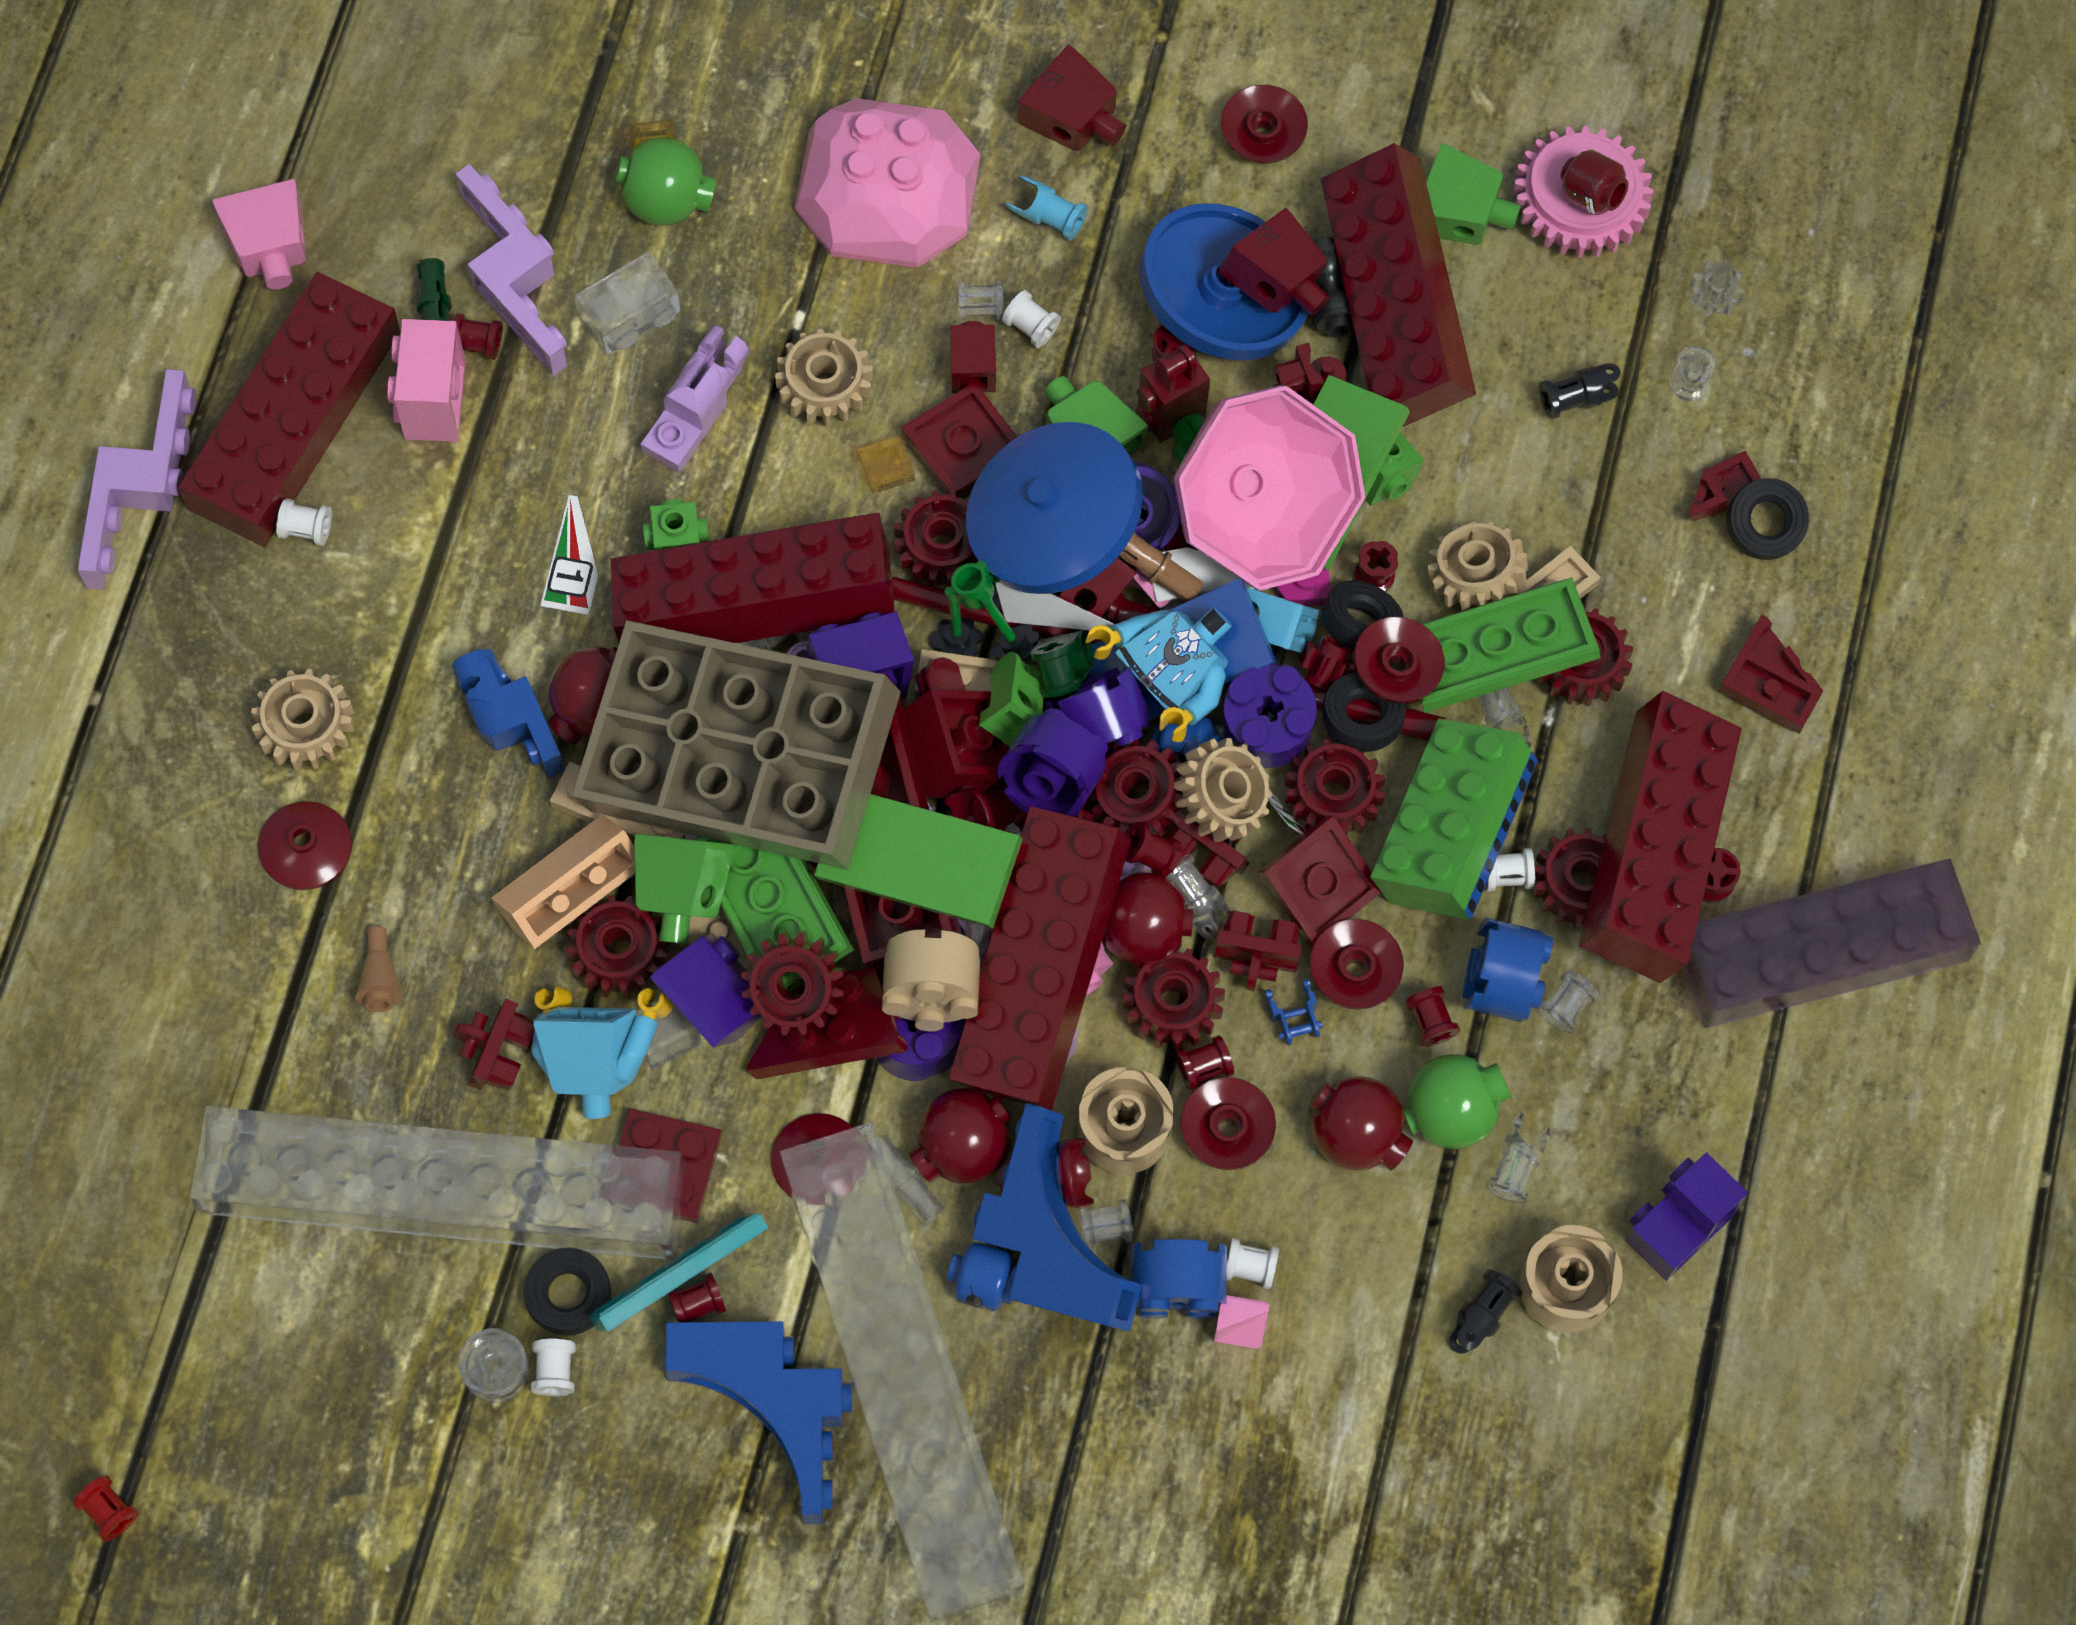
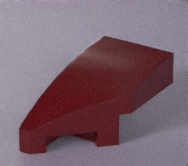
M1746 450L1703 470L1694 502L1689 511L1692 521L1727 511L1732 498L1742 487L1752 481L1761 479Z

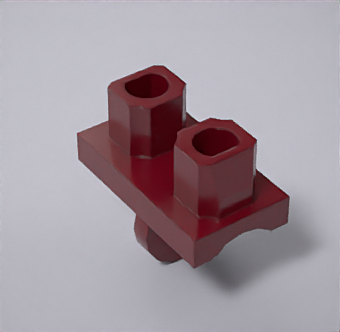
M1309 343L1296 346L1295 360L1275 365L1274 373L1277 384L1273 385V387L1285 385L1314 405L1328 375L1346 381L1347 374L1343 363L1334 357H1320L1310 364L1311 347Z
M1179 809L1175 814L1180 823L1178 825L1173 824L1175 827L1168 837H1173L1181 842L1182 855L1180 861L1182 863H1186L1200 844L1212 854L1198 873L1214 886L1220 889L1236 871L1243 874L1250 864L1245 856L1224 841L1214 842L1213 833L1202 837L1198 835L1199 824L1195 821L1186 824L1184 820L1187 815ZM1242 838L1233 841L1238 844Z
M1233 910L1229 914L1224 930L1219 929L1214 957L1231 960L1230 973L1248 977L1246 990L1255 992L1257 979L1276 982L1278 970L1292 973L1297 972L1302 945L1297 944L1298 924L1296 922L1281 919L1273 920L1270 939L1251 935L1255 916L1250 913Z
M505 998L489 1033L484 1031L489 1017L480 1012H475L470 1025L465 1023H457L452 1034L463 1042L458 1053L459 1057L471 1060L475 1049H482L468 1082L469 1086L481 1090L485 1083L506 1090H510L513 1086L521 1064L498 1055L503 1041L527 1050L535 1031L534 1021L516 1012L518 1003Z

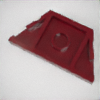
M875 967L847 972L838 979V984L847 988L846 994L843 997H834L833 999L841 1008L835 1015L824 1011L828 1021L824 1027L820 1029L812 1021L810 1022V1031L806 1035H801L798 1027H792L791 1031L785 1036L781 1034V1026L773 1024L747 1064L746 1071L756 1079H763L907 1052L908 1045L906 1039L899 1034L895 1023L899 1017L888 1015L882 1011L884 975ZM805 983L794 989L791 993H804Z

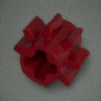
M1327 635L1322 636L1318 645L1307 641L1299 658V661L1302 662L1300 666L1306 668L1303 678L1310 684L1328 691L1337 679L1346 674L1356 672L1354 660L1350 659L1353 650Z

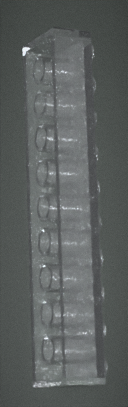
M206 1106L190 1199L201 1214L556 1249L577 1248L586 1252L673 1260L686 1165L682 1153L677 1151Z
M867 1123L780 1151L782 1168L929 1623L1022 1593L1024 1590L1022 1575L873 1123Z

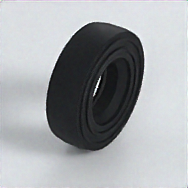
M1762 478L1748 483L1734 495L1727 510V528L1734 544L1745 554L1762 560L1778 559L1795 550L1803 541L1808 530L1809 511L1803 496L1795 487L1779 479ZM1771 502L1782 510L1785 522L1778 534L1764 536L1754 529L1751 523V513L1759 503Z
M1357 580L1344 581L1334 586L1326 597L1321 611L1322 622L1329 634L1339 643L1352 650H1355L1360 635L1369 625L1356 620L1348 612V608L1362 610L1372 616L1375 621L1389 617L1404 618L1399 604L1391 595L1373 584Z
M1357 672L1346 674L1337 679L1328 689L1322 707L1323 723L1332 739L1338 744L1351 746L1360 752L1376 751L1390 745L1401 732L1406 714L1405 703L1390 702L1376 696L1362 683ZM1368 699L1379 706L1382 716L1373 724L1362 725L1350 719L1346 712V707L1353 700Z
M559 1248L547 1252L531 1266L524 1282V1301L532 1319L546 1331L558 1335H576L594 1327L589 1319L590 1313L610 1301L611 1284L604 1266L593 1255L577 1248ZM564 1274L576 1275L586 1285V1295L583 1301L571 1309H561L555 1306L549 1299L548 1293L551 1283L557 1277Z

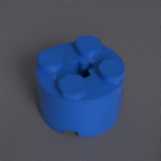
M1486 917L1476 934L1485 937L1483 944L1479 945L1477 949L1472 948L1468 959L1462 996L1468 1000L1463 1004L1464 1009L1521 1022L1523 1019L1527 1020L1531 1008L1538 1009L1542 1002L1545 982L1538 979L1541 965L1547 964L1550 958L1553 938L1544 935L1540 930Z
M1166 1239L1153 1240V1250L1141 1251V1242L1132 1244L1130 1252V1280L1142 1284L1137 1307H1139V1317L1150 1319L1167 1318L1168 1311L1187 1310V1318L1190 1319L1216 1318V1312H1218L1220 1304H1227V1246L1219 1243L1216 1252L1208 1251V1241Z

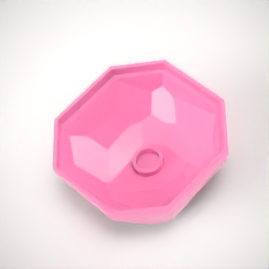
M855 98L827 111L814 122L809 130L795 202V212L830 256L918 268L968 235L981 154L945 110Z
M1285 385L1218 401L1206 418L1174 475L1178 510L1186 542L1259 591L1318 576L1366 498L1355 434Z

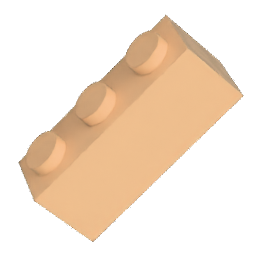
M600 815L491 897V899L513 932L536 949L635 874V846L624 829L604 815Z

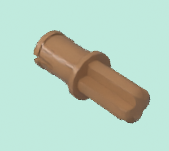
M1135 532L1127 546L1118 556L1148 577L1147 582L1152 584L1156 581L1184 602L1196 598L1202 590L1203 582L1171 560V553H1162L1136 535Z

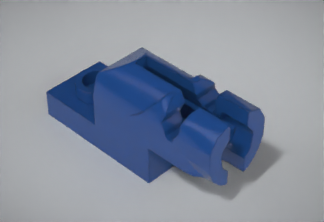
M491 649L476 650L455 660L452 665L455 677L462 692L466 694L467 706L484 741L495 751L523 742L532 765L541 764L547 778L564 772L560 752L527 677L511 681Z

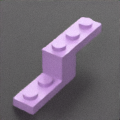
M468 164L455 173L460 196L500 239L499 242L467 264L472 286L554 376L567 367L564 351L567 343L555 326L550 325L546 327L538 318L540 314L537 307L527 296V294L555 275L551 258L554 256V251L541 234L538 233L534 236L526 227L525 217L514 204L511 203L507 206L499 197V189L494 181L485 173L480 176Z
M166 369L153 450L98 447L78 565V572L85 587L88 589L104 590L107 574H113L116 552L115 548L111 546L114 533H119L122 527V508L172 512L174 496L181 495L178 488L183 480L182 469H179L181 455H187L190 444L189 429L185 428L187 415H193L196 408L195 388H190L185 372L182 370Z

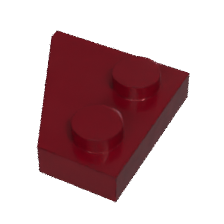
M1761 614L1722 682L1719 691L1800 734L1819 701L1823 689L1810 673L1802 669L1800 659L1791 647L1785 648L1771 630L1772 623L1768 617Z

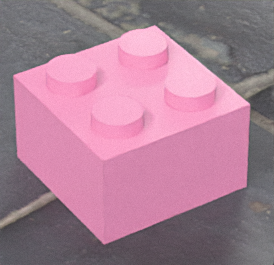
M402 319L401 335L393 336L392 361L393 363H398L397 375L390 376L388 380V402L394 403V423L401 424L405 440L458 442L466 360L457 322Z

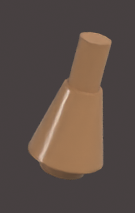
M374 926L368 929V955L365 959L355 999L357 1003L369 1011L385 1012L402 1000L403 995L390 955L387 953V929L382 926Z

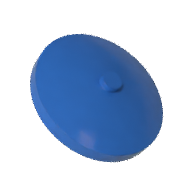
M1206 203L1179 208L1165 216L1152 230L1140 256V284L1144 297L1154 315L1178 339L1208 355L1242 361L1270 356L1287 346L1296 336L1305 322L1308 313L1295 300L1280 312L1271 313L1218 272L1232 247L1266 221L1239 208Z
M1059 422L1030 430L1015 438L997 452L987 463L974 484L966 512V530L972 551L978 561L986 563L988 571L996 580L1014 590L1031 594H1051L1077 587L1091 580L1111 565L1122 553L1133 536L1143 503V489L1139 471L1131 456L1117 439L1098 427L1078 422Z

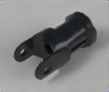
M1606 363L1575 371L1573 377L1551 383L1548 380L1540 382L1539 394L1548 418L1555 419L1560 416V412L1579 406L1588 409L1616 398L1619 390L1616 384L1612 382L1620 377V368L1615 364ZM1606 370H1612L1613 373L1608 374ZM1608 389L1611 393L1606 394L1603 391Z
M1487 1269L1483 1275L1485 1282L1471 1302H1464L1460 1308L1457 1326L1449 1338L1450 1348L1458 1354L1466 1353L1477 1348L1485 1337L1494 1336L1500 1328L1498 1321L1512 1301H1518L1523 1293L1518 1285L1505 1275L1492 1269Z

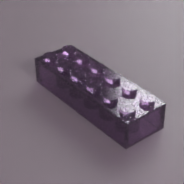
M1951 858L1698 921L1689 962L1684 969L1704 1028H1709L1969 962L1981 945V941Z

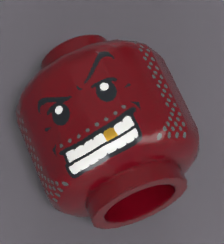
M1591 149L1581 152L1577 157L1569 158L1564 164L1560 175L1563 181L1562 192L1565 199L1594 215H1600L1608 210L1613 211L1618 208L1628 191L1629 183L1626 179L1623 165Z

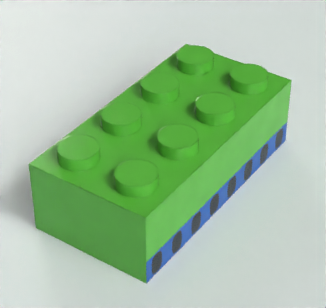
M1438 718L1370 877L1390 904L1467 920L1472 919L1538 762L1519 732Z

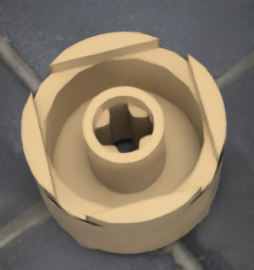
M925 930L907 931L892 937L887 943L884 958L882 1011L888 1015L915 1021L916 1028L929 1032L943 1029L944 1022L977 1016L980 978L978 945L964 935L941 930V938H925Z
M1115 1067L1097 1075L1086 1086L1078 1110L1077 1135L1078 1138L1085 1140L1086 1144L1081 1148L1086 1156L1098 1167L1114 1176L1141 1172L1154 1165L1165 1153L1171 1139L1174 1112L1170 1093L1156 1076L1143 1070L1140 1072L1127 1069V1067ZM1121 1115L1124 1120L1133 1118V1125L1118 1124L1117 1117Z
M1564 1225L1551 1230V1232L1541 1237L1533 1245L1522 1266L1519 1277V1289L1523 1293L1521 1299L1527 1315L1532 1320L1553 1331L1576 1333L1595 1327L1605 1317L1620 1291L1623 1271L1621 1260L1617 1253L1613 1251L1599 1232L1585 1226ZM1565 1272L1573 1274V1282L1577 1283L1576 1286L1567 1284V1280L1563 1278Z

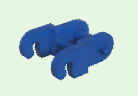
M1309 979L1302 980V988L1306 999L1305 1007L1284 1012L1283 1009H1278L1276 1001L1272 1000L1273 994L1271 989L1264 991L1272 1022L1279 1021L1282 1032L1278 1033L1279 1038L1285 1039L1288 1046L1292 1045V1038L1312 1032L1315 1038L1320 1037L1319 1029L1323 1028L1322 1022H1317L1314 1015L1317 1000L1314 991L1310 990ZM1306 1014L1309 1023L1289 1028L1286 1019Z

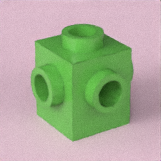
M1399 432L1365 499L1370 506L1386 499L1395 500L1410 490L1425 461L1401 432Z
M673 499L665 501L658 506H650L652 523L643 524L646 551H656L709 541L707 518L697 517L696 502L686 503L683 500Z

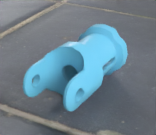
M1019 175L1018 178L1038 188L1036 198L1026 210H1022L1005 202V205L1017 215L1035 224L1043 222L1062 231L1063 237L1072 241L1079 233L1086 219L1088 205L1082 202L1077 205L1057 196L1054 188L1027 176Z

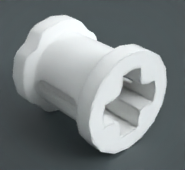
M1026 290L1021 291L1010 302L1002 317V322L1007 326L1015 325L1031 338V344L1036 348H1040L1048 342L1061 321V316L1057 313L1052 312L1049 314L1033 302L1032 295Z
M286 498L282 501L278 512L277 537L285 539L292 535L313 539L315 545L324 546L331 528L332 509L324 505L320 509L295 505L294 500Z
M1524 848L1522 853L1499 854L1486 883V891L1494 892L1496 887L1524 885L1526 890L1534 889L1535 866L1532 849Z
M1232 1238L1227 1256V1280L1231 1281L1233 1277L1255 1281L1262 1283L1264 1289L1270 1290L1275 1274L1279 1248L1271 1247L1268 1251L1241 1245L1239 1239Z
M541 1339L532 1343V1351L537 1354L536 1381L531 1383V1392L545 1396H566L574 1393L575 1385L570 1382L571 1354L576 1352L575 1342L565 1339Z

